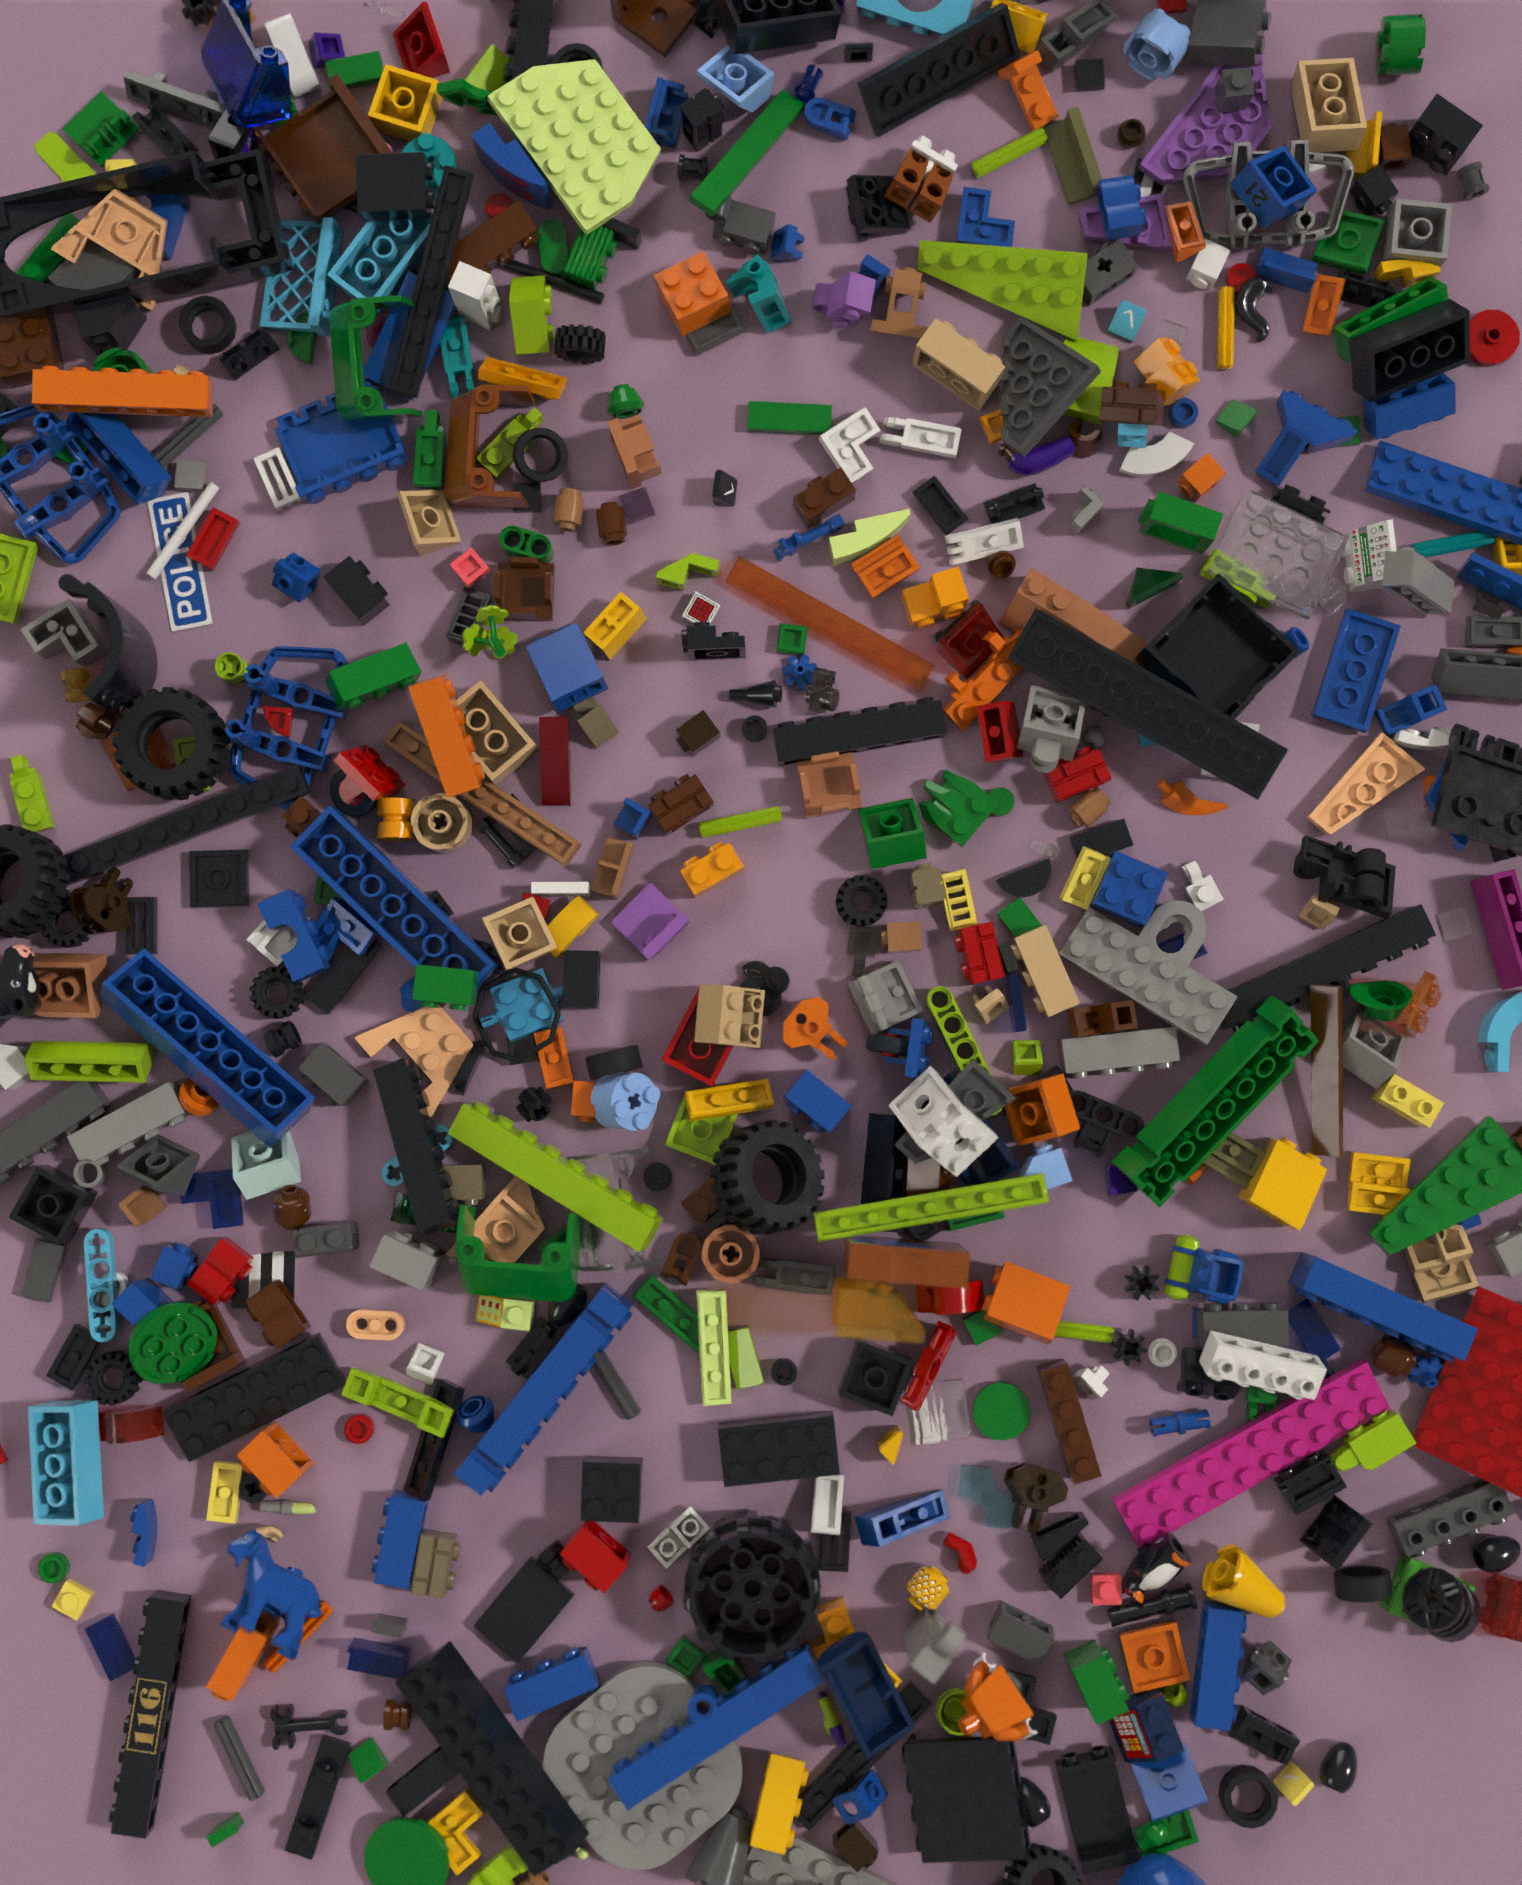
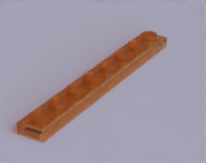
M741 556L738 557L726 578L727 584L795 622L808 626V629L919 691H921L935 666Z

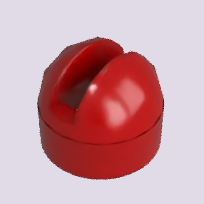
M663 1585L656 1587L649 1595L648 1601L650 1604H653L651 1608L657 1612L667 1610L674 1604L671 1593Z

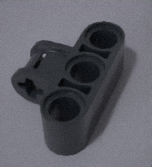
M1069 1091L1071 1098L1074 1095H1079L1083 1100L1082 1108L1075 1111L1077 1118L1083 1120L1073 1147L1077 1149L1082 1147L1094 1152L1096 1157L1101 1158L1112 1133L1124 1138L1134 1139L1144 1128L1142 1118L1133 1112L1083 1091ZM1105 1106L1109 1111V1118L1101 1123L1096 1118V1111L1098 1108ZM1132 1118L1136 1126L1132 1133L1127 1134L1123 1130L1122 1125L1125 1119ZM1087 1138L1092 1139L1097 1143L1095 1144L1091 1141H1088Z

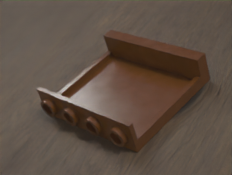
M338 74L328 79L333 88L331 92L267 135L263 136L258 127L254 129L260 138L256 143L266 157L269 155L273 157L274 160L270 164L279 177L285 175L287 180L283 183L293 197L296 195L300 197L301 200L297 202L306 217L312 215L318 224L323 221V217H330L357 199L356 155L393 153Z

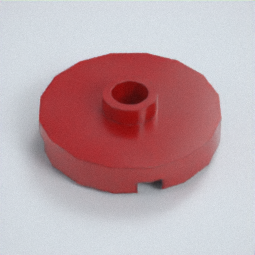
M1487 309L1477 313L1470 319V359L1473 362L1482 366L1499 365L1515 353L1520 341V332L1516 322L1509 314L1500 310ZM1489 333H1493L1496 336V340L1491 339Z

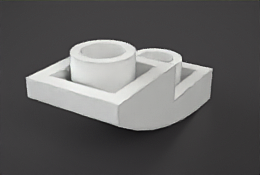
M1434 727V729L1424 732L1421 737L1420 732L1405 728L1394 733L1391 740L1403 749L1417 751L1439 750L1450 747L1448 740L1451 731L1441 727Z
M689 1506L660 1532L646 1548L667 1569L687 1548L689 1549L701 1538L710 1527Z

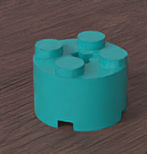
M423 133L411 140L405 146L402 153L424 152L428 161L433 163L434 180L430 181V191L434 192L436 201L445 165L459 169L452 148L446 141L430 133Z

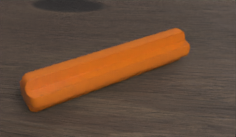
M323 1600L319 1603V1609L322 1610V1614L319 1617H306L304 1620L303 1638L300 1646L333 1612L332 1606L327 1601ZM278 1647L264 1661L265 1667L272 1673H275L288 1660V1658L276 1653Z

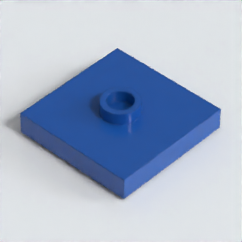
M1185 1742L1182 1743L1184 1752L1161 1761L1130 1763L1153 1822L1208 1803V1798Z

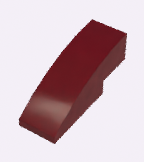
M539 717L542 805L571 806L570 720L568 717Z

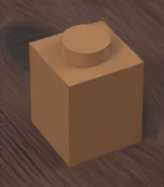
M921 921L886 923L885 930H880L881 947L887 948V954L922 951Z

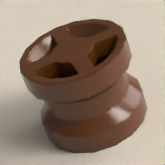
M391 1699L386 1700L383 1715L384 1730H392L394 1727L400 1728L402 1731L409 1730L412 1706L408 1700H404L402 1703H395Z

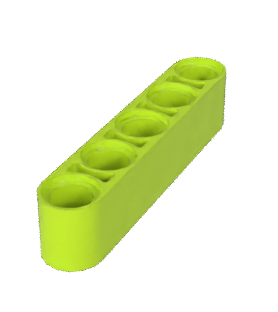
M934 987L927 994L925 1003L958 1072L960 1073L973 1058L992 1076L952 993L945 987ZM934 993L944 994L947 1000L944 1007L939 1008L933 1005L931 999ZM954 1018L959 1023L957 1033L946 1031L944 1027L946 1019ZM959 1044L970 1046L972 1053L969 1059H962L958 1056L957 1047ZM1000 1108L999 1110H997V1111H996L994 1114H992V1115L998 1114V1113L1002 1110V1108Z

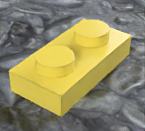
M1083 846L1060 898L1063 901L1088 910L1111 858Z
M220 1460L214 1462L207 1521L232 1524L238 1522L241 1500L239 1484L244 1477V1469L240 1463Z

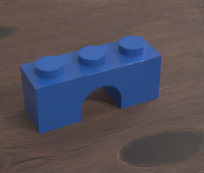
M287 889L257 903L269 930L277 931L283 927L290 926L296 932V946L290 952L281 955L293 982L304 981L331 968L328 963L331 960L330 954L324 944L320 945L316 937L319 934L318 928L312 918L308 919L304 911L307 905L301 893Z

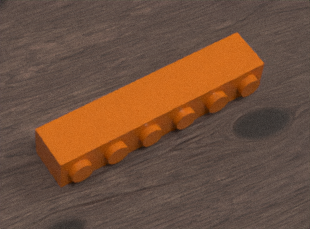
M43 366L42 369H33L32 404L41 412L213 417V383L208 375L199 371H189L188 375L176 374V372L171 370H160L159 374L147 373V371L142 369H131L130 373L118 372V370L113 368L89 371V369L84 367L60 370V368L55 366Z

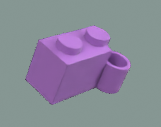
M850 271L832 284L818 283L815 287L812 308L815 311L827 313L826 317L831 319L833 327L846 328L871 312L876 279Z

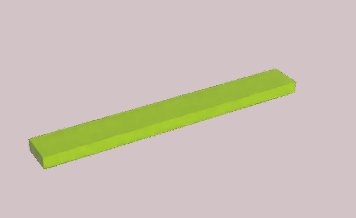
M1044 1173L815 1212L813 1216L818 1242L1044 1204L1049 1203Z

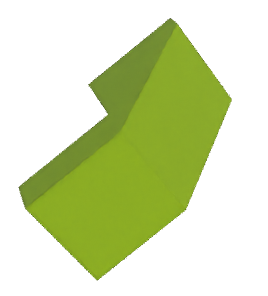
M691 553L657 571V584L684 591L690 570L717 578L720 560Z

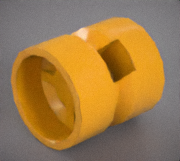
M380 798L377 800V815L383 819L377 826L378 840H414V832L409 819L415 807V800L408 798Z

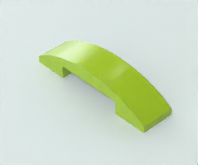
M354 1367L349 1372L341 1394L363 1405L375 1406L415 1423L417 1428L441 1438L445 1436L454 1409L411 1387Z

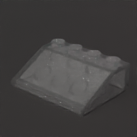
M1246 489L1233 510L1206 572L1215 576L1219 573L1228 582L1309 620L1342 556L1349 537L1252 490Z

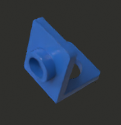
M870 1770L854 1790L834 1796L832 1802L844 1822L851 1824L871 1817L886 1798L887 1791L875 1771ZM845 1800L852 1802L856 1806V1814H851L845 1809L843 1805Z

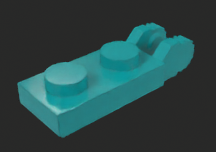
M465 315L452 317L440 343L445 374L448 377L450 392L453 398L459 396L456 375L465 374L467 391L474 389L475 384L472 374L474 373Z

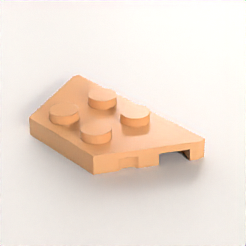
M515 1176L476 1219L474 1236L480 1238L485 1245L484 1261L515 1263L546 1229L529 1184ZM456 1243L446 1253L449 1257L456 1258Z

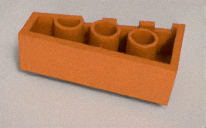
M448 673L409 686L413 703L447 798L480 788L482 785L481 780L485 779L484 771L480 762L476 763L473 755V752L476 751L471 735L466 733L464 727L466 720L461 707H458L455 698L456 691L452 680L449 679Z

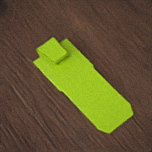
M49 131L34 145L37 154L62 179V182L96 174L56 133Z

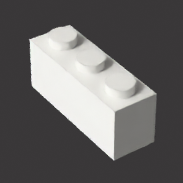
M459 261L448 285L459 316L465 315L466 321L491 331L493 324H497L500 321L503 313V307H501L502 305L492 276L487 272Z

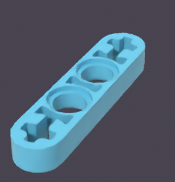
M98 1228L89 1231L84 1238L88 1314L91 1336L98 1342H106L114 1339L120 1332L119 1311L111 1304L118 1297L113 1234L105 1228ZM99 1234L100 1238L105 1239V1244L100 1245V1254L107 1253V1257L93 1259V1255L99 1254V1246L93 1244V1239L98 1238ZM98 1262L106 1264L108 1268V1274L103 1279L98 1278L94 1273V1267ZM100 1291L108 1293L110 1297V1303L105 1308L100 1307L96 1302V1296ZM111 1311V1315L105 1316V1324L111 1326V1331L106 1332L105 1336L104 1331H99V1326L104 1324V1315L98 1317L97 1313Z

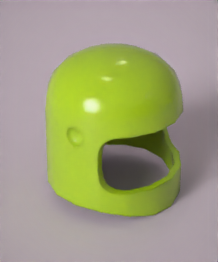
M959 1688L948 1689L942 1693L937 1700L935 1711L936 1718L943 1728L952 1734L964 1735L957 1721L967 1714L961 1703L966 1695L965 1691Z

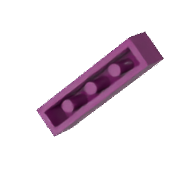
M1515 869L1470 881L1502 991L1522 986V892Z

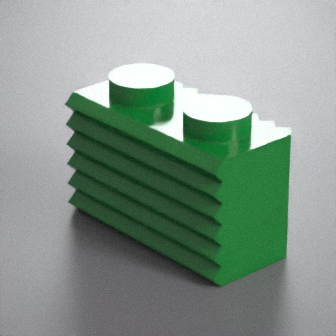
M600 226L588 235H585L583 230L579 228L563 268L564 279L597 290L598 284H603L606 279L608 268L605 265L609 258L613 259L617 251L618 242L615 241L614 231Z

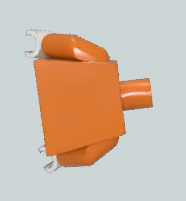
M984 1652L974 1661V1667L970 1671L964 1688L966 1697L961 1703L967 1714L957 1721L960 1730L964 1735L969 1736L978 1729L985 1739L992 1736L997 1741H1019L1037 1734V1730L1033 1731L1029 1727L1028 1722L1032 1720L1031 1716L1034 1714L1003 1666L999 1665L996 1667L994 1662L991 1665L987 1663L985 1659L987 1654Z

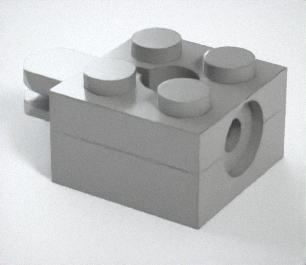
M1031 685L1024 708L1016 749L1031 752L1030 762L1032 768L1041 773H1049L1056 768L1059 759L1073 760L1080 738L1085 702L1069 693Z

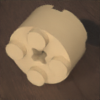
M436 793L421 799L414 807L411 815V826L417 840L428 849L437 853H453L458 851L467 843L472 833V816L468 809L457 798L453 796L447 798L445 793ZM445 819L447 826L440 828L436 824L437 821Z

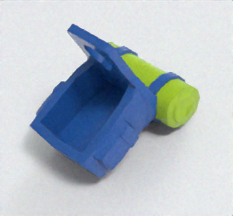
M1177 1235L1175 1245L1172 1247L1173 1254L1168 1276L1165 1279L1164 1293L1173 1300H1184L1188 1298L1189 1293L1202 1294L1203 1299L1210 1302L1227 1304L1229 1301H1236L1242 1281L1244 1261L1239 1259L1237 1254L1222 1249H1214L1212 1252L1205 1251L1200 1248V1241L1192 1235Z

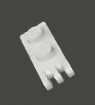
M1018 518L945 536L947 544L957 542V544L947 547L948 554L959 553L949 557L950 565L992 556L998 551H1012L1024 548L1021 525Z

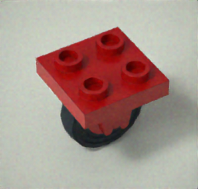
M363 745L340 752L333 760L341 769L332 777L329 792L332 802L337 809L344 814L358 816L371 811L377 805L378 799L399 792L405 783L400 779L395 769L387 766L380 759V755L375 749Z

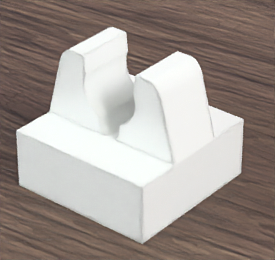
M1100 1365L1098 1368L1095 1366L1091 1370L1089 1368L1078 1370L1072 1376V1379L1091 1400L1101 1398L1107 1392L1108 1388L1103 1382L1110 1373Z

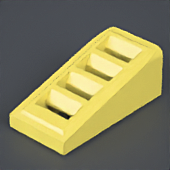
M966 869L941 874L942 882L940 884L944 886L946 896L942 902L949 931L978 925ZM960 880L961 885L947 888V882ZM963 891L964 896L949 899L948 894ZM966 902L967 907L951 910V905ZM969 914L968 919L954 922L953 916Z

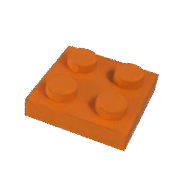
M1175 1620L1118 1633L1134 1694L1190 1680Z

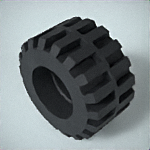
M1036 1844L1031 1845L1032 1848L1025 1860H1011L1013 1862L1011 1867L1006 1865L1004 1869L1008 1876L1007 1878H1002V1885H1031L1036 1873L1042 1869L1049 1868L1054 1877V1885H1083V1880L1077 1878L1081 1873L1078 1867L1072 1865L1074 1861L1070 1857L1051 1847Z

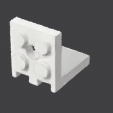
M931 1066L889 1104V1107L917 1145L956 1177L999 1138L991 1128L960 1102L938 1072ZM929 1100L928 1105L921 1110L923 1103ZM960 1138H964L959 1144L955 1145Z

